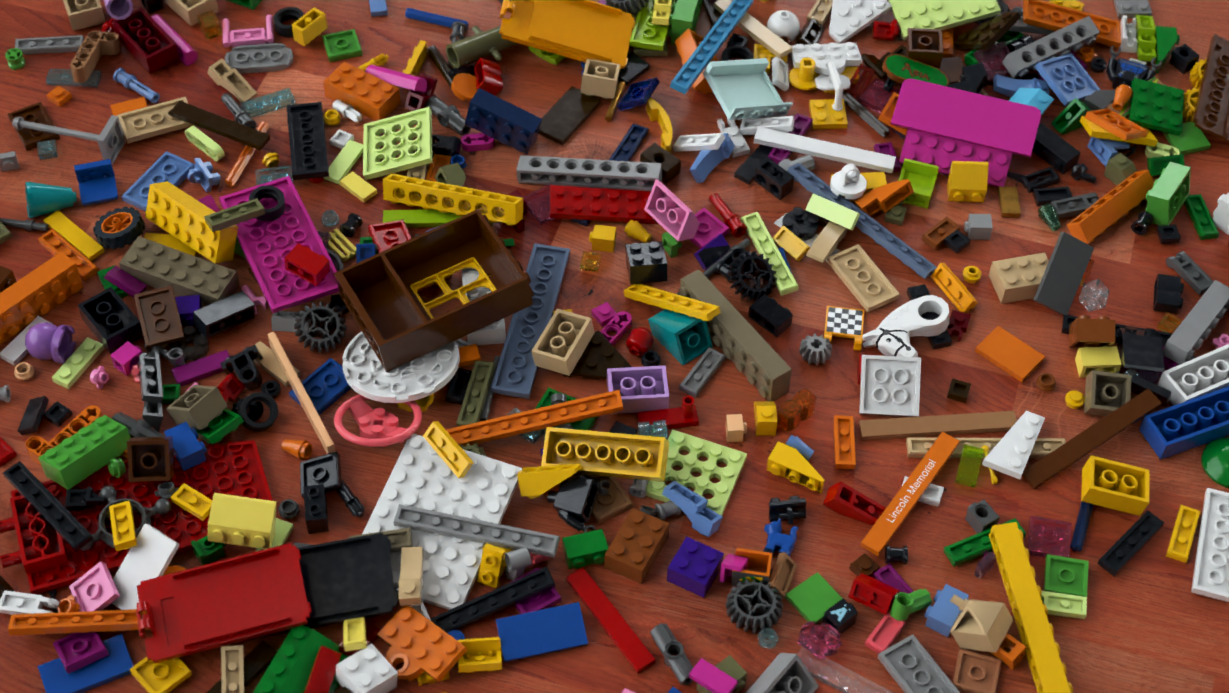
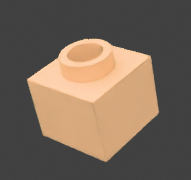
M742 414L726 415L727 442H743V434H747V423L743 422Z

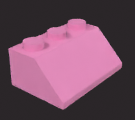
M658 179L655 180L644 210L678 242L694 238L700 223L693 211Z

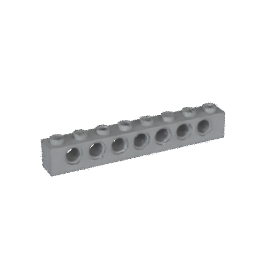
M520 155L516 169L518 183L651 191L655 180L658 179L660 182L662 180L661 163Z

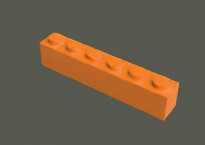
M1149 170L1135 171L1068 223L1067 227L1071 235L1089 244L1094 241L1097 235L1103 234L1106 228L1116 224L1120 217L1126 216L1130 209L1139 206L1140 202L1146 199L1148 190H1151L1154 185Z

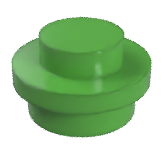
M120 458L110 459V464L108 465L110 474L116 478L122 477V474L126 473L124 462Z

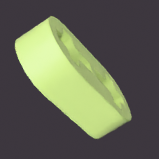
M1158 142L1156 146L1146 145L1145 155L1148 158L1180 154L1178 148Z

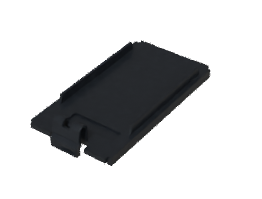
M383 532L297 548L300 550L301 560L299 561L307 602H310L312 611L310 618H306L308 624L304 626L312 629L343 623L344 620L360 617L367 619L394 614L393 608L397 607L398 596L394 589L390 550H392L391 540L388 539V536H384ZM292 628L255 637L252 639L289 633Z

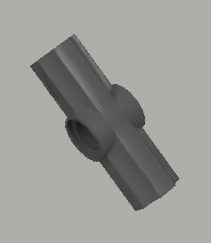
M434 96L428 99L426 107H430L432 113L437 116L442 126H449L463 136L469 133L471 127L465 124L466 119L460 115L454 105L448 106L438 97Z
M122 412L116 413L112 417L113 420L127 427L131 438L165 437V435L153 430L142 419L137 421Z
M661 623L656 625L650 631V635L664 656L665 664L671 668L681 686L693 683L694 680L689 678V673L693 666L684 653L683 645L676 640L667 624ZM670 653H676L678 655L672 656L670 655Z

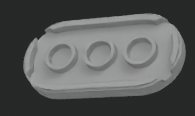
M281 43L242 45L232 48V51L226 53L224 59L231 69L235 68L240 74L281 71L292 64L293 52Z

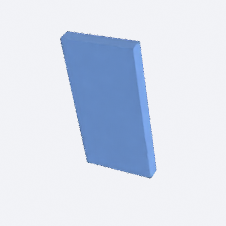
M166 151L121 196L122 201L146 212L150 184L168 181L178 187L188 177L189 170L194 169L195 164Z

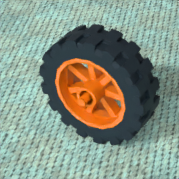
M133 207L114 209L115 211H109L105 216L102 215L99 218L100 220L96 221V226L93 228L99 244L106 249L123 248L127 244H132L138 236L142 235L145 223L137 209L135 210Z

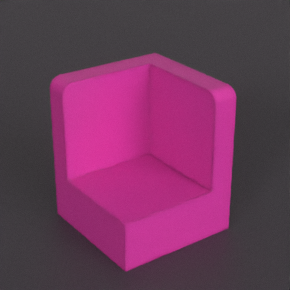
M728 554L721 563L720 582L724 583L727 577H732L733 570H747L748 558Z

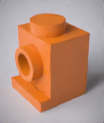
M1007 633L997 652H992V655L1001 659L1013 671L1026 656V646Z

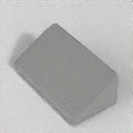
M279 311L274 313L271 317L272 330L295 332L294 324L297 323L295 318L300 316L299 312ZM311 319L305 323L304 328L306 332L311 327Z

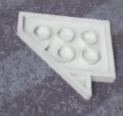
M833 0L829 36L837 44L845 43L890 11L892 5L887 0Z

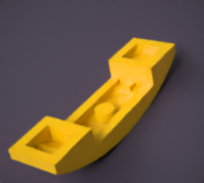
M649 97L646 102V111L651 122L658 120L663 132L661 134V147L671 153L673 131L670 118L663 107Z

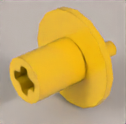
M808 57L801 59L800 67L793 68L789 73V80L792 86L801 90L817 89L815 78L821 74L814 71L815 61Z

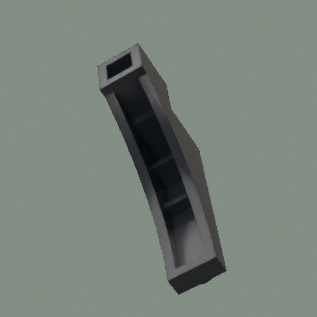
M983 63L962 67L960 82L949 84L947 87L979 94L983 87L987 86L988 74Z

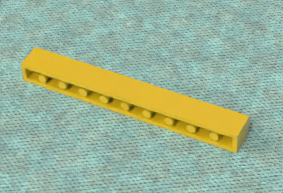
M1017 522L992 525L989 538L1022 644L1026 646V657L1037 692L1073 693L1072 684L1066 678L1067 670L1065 663L1061 662L1059 656V644L1055 643L1053 637V625L1048 622L1047 607L1041 600V588L1035 581V569L1033 566H1030L1029 551L1023 544V532L1018 528Z

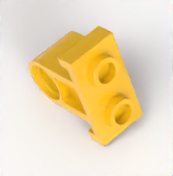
M486 543L483 547L477 582L497 588L500 584L499 578L505 572L507 566L505 553L514 550Z

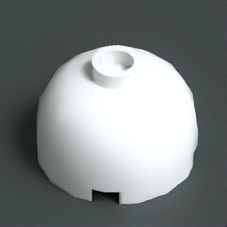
M777 11L770 16L767 22L768 29L779 37L786 36L790 38L791 42L799 35V20L790 11Z

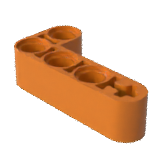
M95 405L88 406L49 442L40 436L28 438L25 446L30 459L41 466L38 457L45 454L47 450L62 443L64 439L76 434L81 428L87 427L97 418L102 417L100 408Z

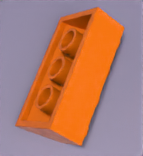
M689 28L674 41L677 47L676 51L681 56L683 65L704 39ZM716 54L711 61H719ZM704 69L692 87L696 91L700 90L705 94L713 93L703 75Z

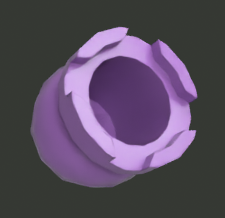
M48 322L37 323L29 329L25 336L27 351L32 357L37 359H53L54 362L64 364L65 360L75 350L76 342L72 341V334H75V330L68 325L57 327Z

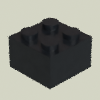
M662 241L626 244V265L630 284L667 281V259Z

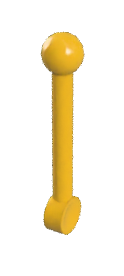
M987 445L981 447V451L984 453L985 457L988 455L989 447ZM989 468L992 484H997L998 480L994 470Z

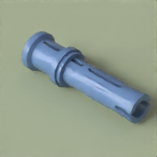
M118 68L113 75L115 82L122 83L126 89L136 91L152 103H156L159 100V93L139 82L136 76L128 74L123 68Z

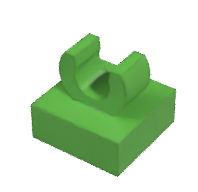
M668 232L662 234L664 250L671 258L677 256L678 248L682 247V243L678 242Z

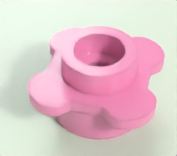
M1221 334L1219 338H1214L1212 342L1215 348L1218 349L1229 344V336Z
M99 366L98 369H94L90 374L91 383L96 384L98 389H102L103 385L109 380V374L105 372L104 366Z

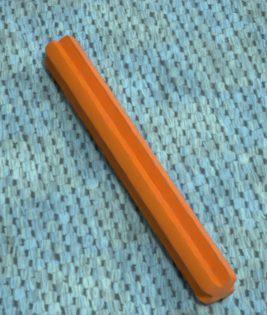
M261 121L256 130L266 133L269 129V123ZM245 146L225 179L227 186L233 187L254 154L255 148Z

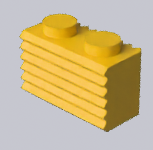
M314 7L306 15L296 20L292 24L294 41L305 46L328 28L326 14Z

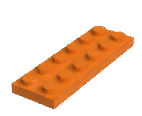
M1023 0V23L1058 31L1090 16L1100 31L1095 42L1119 48L1121 45L1120 21L1042 0Z

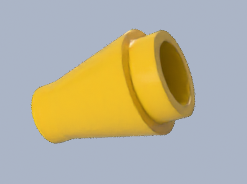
M630 220L624 229L627 236L644 243H648L652 237L637 220Z

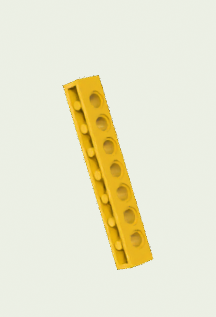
M392 173L383 179V200H388L391 203H404L410 207L419 206L426 210L435 209L441 213L451 212L457 216H464L479 209L481 214L486 215L490 222H503L510 226L516 225L523 219V198Z

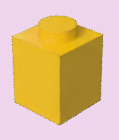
M595 224L593 232L590 231L589 234L592 250L614 253L616 227Z

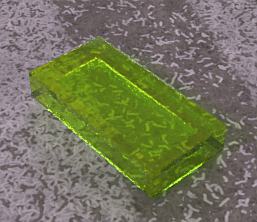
M967 444L963 445L955 479L956 483L975 487L984 449Z

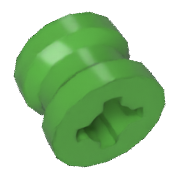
M12 48L5 53L10 69L18 70L24 67L25 59L20 49Z

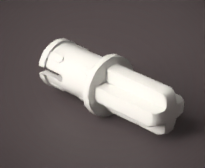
M339 99L334 101L333 109L339 111L343 117L349 118L356 123L362 121V114L353 109L352 105H347Z

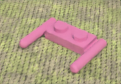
M272 15L266 16V29L231 30V32H229V20L223 19V46L229 47L232 45V47L266 44V42L273 43Z

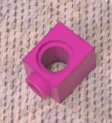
M127 341L110 356L114 367L125 376H129L133 366L139 364V356L143 351L139 346H134Z

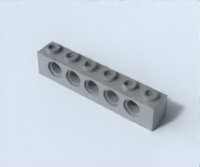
M1087 16L1009 53L1002 63L1012 78L1023 77L1032 69L1036 71L1035 66L1038 62L1069 54L1072 50L1075 52L1081 49L1085 44H1092L1096 41L1100 31L1090 16Z

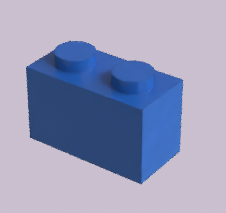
M184 422L164 431L165 437L173 436L174 456L183 471L206 461L204 453L207 450L202 441L198 442V434L194 427L190 428L188 423Z

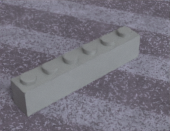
M1217 280L1212 283L1167 340L1163 349V356L1178 364L1191 360L1195 353L1194 349L1198 350L1204 341L1202 339L1206 340L1211 333L1210 328L1214 329L1220 320L1218 318L1222 319L1227 312L1226 308H1229L1228 286Z

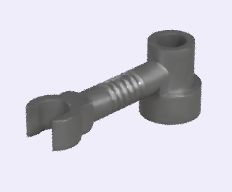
M144 344V347L147 352H151L153 350V348L147 349L146 345ZM158 346L159 355L169 360L174 368L185 364V356L182 349L173 348L167 351Z

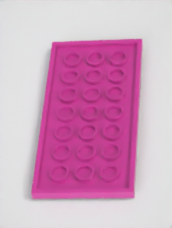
M290 176L219 197L220 204L224 210L249 201L252 191L260 186H274L284 194L285 210L280 218L267 222L253 218L236 224L238 226L237 239L272 313L339 292L334 276L337 270ZM272 198L259 200L265 209H271L278 204V201ZM298 243L309 247L319 255H324L329 260L330 272L317 287L285 269V257Z

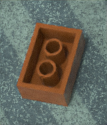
M632 508L604 555V568L642 584L669 537V523Z

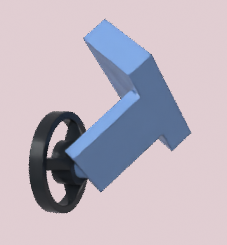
M1091 137L1087 147L1106 167L1108 160L1117 155L1119 151L1131 150V152L1124 154V156L1130 157L1137 149V144H1134L1133 148L1128 142Z

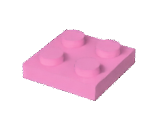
M101 561L69 586L72 595L75 596L76 603L80 604L79 612L102 611L120 597L106 563Z

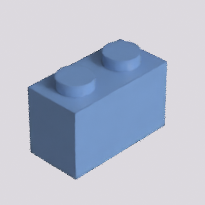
M945 584L942 591H937L933 600L935 601L934 606L929 605L924 615L927 618L925 626L946 637H949L950 630L961 612L958 606L950 602L954 594L963 600L969 597L968 594L948 584Z

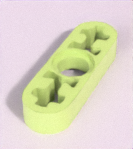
M195 126L185 130L187 139L214 161H218L225 156L221 146Z

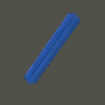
M407 8L405 11V17L450 28H452L454 22L461 21L466 24L468 29V22L412 8Z

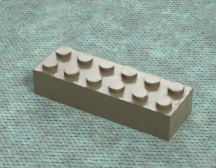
M140 236L137 237L119 262L122 270L147 286L158 289L159 287L172 285L174 294L178 297L200 295L202 306H208L233 295L240 285L237 271Z

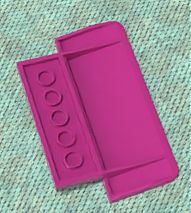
M912 78L906 79L902 83L891 120V125L908 129L899 164L903 165L904 159L939 166V174L949 176L952 161L988 162L987 185L998 188L999 186L1004 187L1012 154L1031 157L1041 119V112L1038 108Z

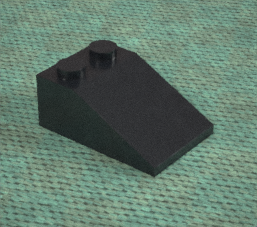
M1132 326L1119 329L1117 349L1124 368L1164 372L1162 338L1159 332L1151 328L1137 330L1136 327Z

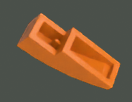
M905 179L875 188L863 194L854 202L858 208L871 217L879 210L886 213L914 193L910 181Z

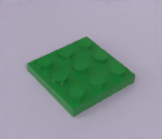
M1134 78L1131 84L1132 97L1130 99L1129 120L1141 127L1179 136L1182 133L1184 90Z

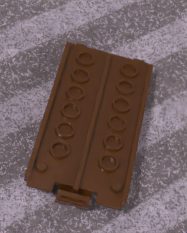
M1214 34L1211 38L1192 122L1199 129L1229 142V41Z

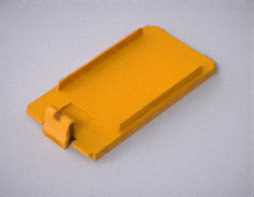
M503 0L499 18H503L499 31L502 34V39L585 63L587 58L621 64L620 70L627 66L632 29L635 27V18L632 17V14L590 0ZM507 9L511 13L510 19L503 18L506 15Z

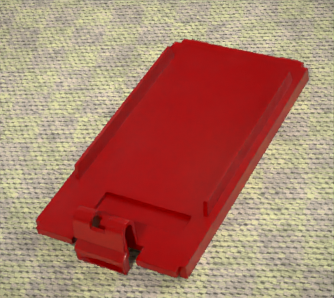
M292 543L140 581L141 585H137L139 602L136 604L139 635L142 639L146 638L145 628H149L153 633V637L145 639L148 660H152L156 664L308 624L306 618H310L312 611L310 602H307L299 561L301 560L300 550L297 549V546H293Z

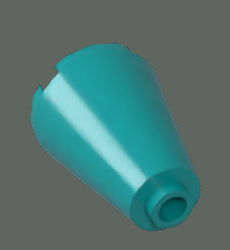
M35 182L25 183L29 218L72 207L73 202H77L76 191L72 192V188Z

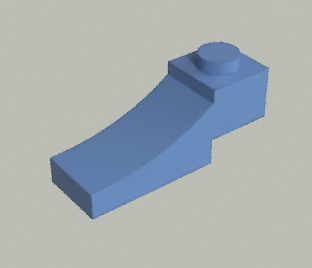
M996 74L993 78V90L1012 97L1019 88H1040L1049 95V85L1047 82L1037 78L1020 80Z
M724 133L725 139L718 150L700 151L690 168L696 183H703L709 173L721 161L729 158L735 146L728 133Z
M676 481L664 487L662 495L674 502L686 514L692 523L693 529L707 537L719 530L723 516L706 507L707 499Z

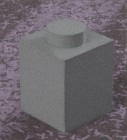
M969 214L968 221L964 222V232H967L968 238L970 240H990L993 229L991 214Z

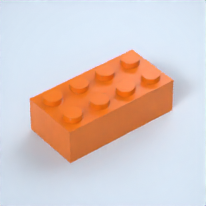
M343 62L323 81L325 97L333 101L339 99L347 105H352L353 109L374 121L387 118L401 104L400 89L346 62Z

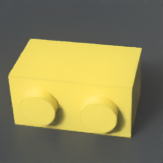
M1117 346L1078 348L1075 358L1079 378L1086 377L1092 370L1119 373L1122 365Z

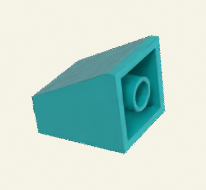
M667 309L648 319L652 335L682 365L703 354L709 347H713L706 321Z

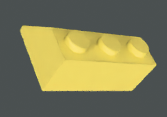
M214 493L208 521V541L261 549L270 548L275 537L277 502Z

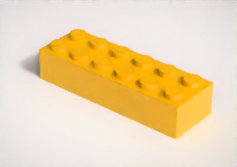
M168 181L150 184L145 218L215 264L233 260L238 232L237 225L212 232L206 224L204 216L215 213V211Z
M546 427L541 466L581 463L582 467L576 474L665 482L669 441L665 437Z

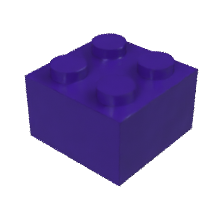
M686 536L668 566L667 581L705 598L721 570L724 553Z

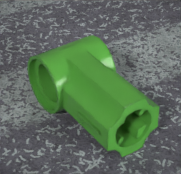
M919 589L909 594L897 593L890 609V615L898 621H905L909 614L931 605L930 593L926 589Z

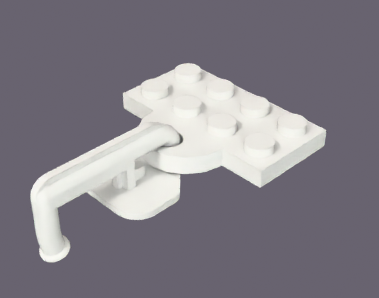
M846 42L841 44L814 43L812 45H790L793 47L790 55L794 68L800 67L801 59L806 57L812 58L815 61L814 71L821 74L815 78L816 87L820 90H835V101L832 107L836 111L842 110L843 90L850 88L851 83L848 77L840 73L845 70V66H862V57L857 44Z

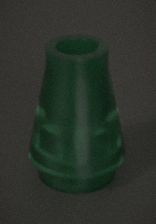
M1048 203L1038 209V216L1052 231L1061 228L1062 225L1054 206Z

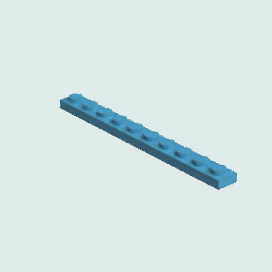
M733 0L671 81L670 88L683 94L688 92L751 7L754 0Z

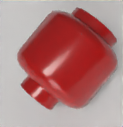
M644 327L635 328L631 331L626 340V346L632 355L643 356L645 352L650 350L654 342L651 331Z

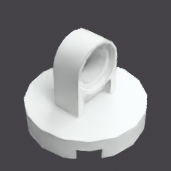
M853 163L845 165L841 171L836 172L832 176L830 183L831 191L836 196L840 194L848 200L861 197L863 192L866 191L867 186L866 179L860 174L857 166Z

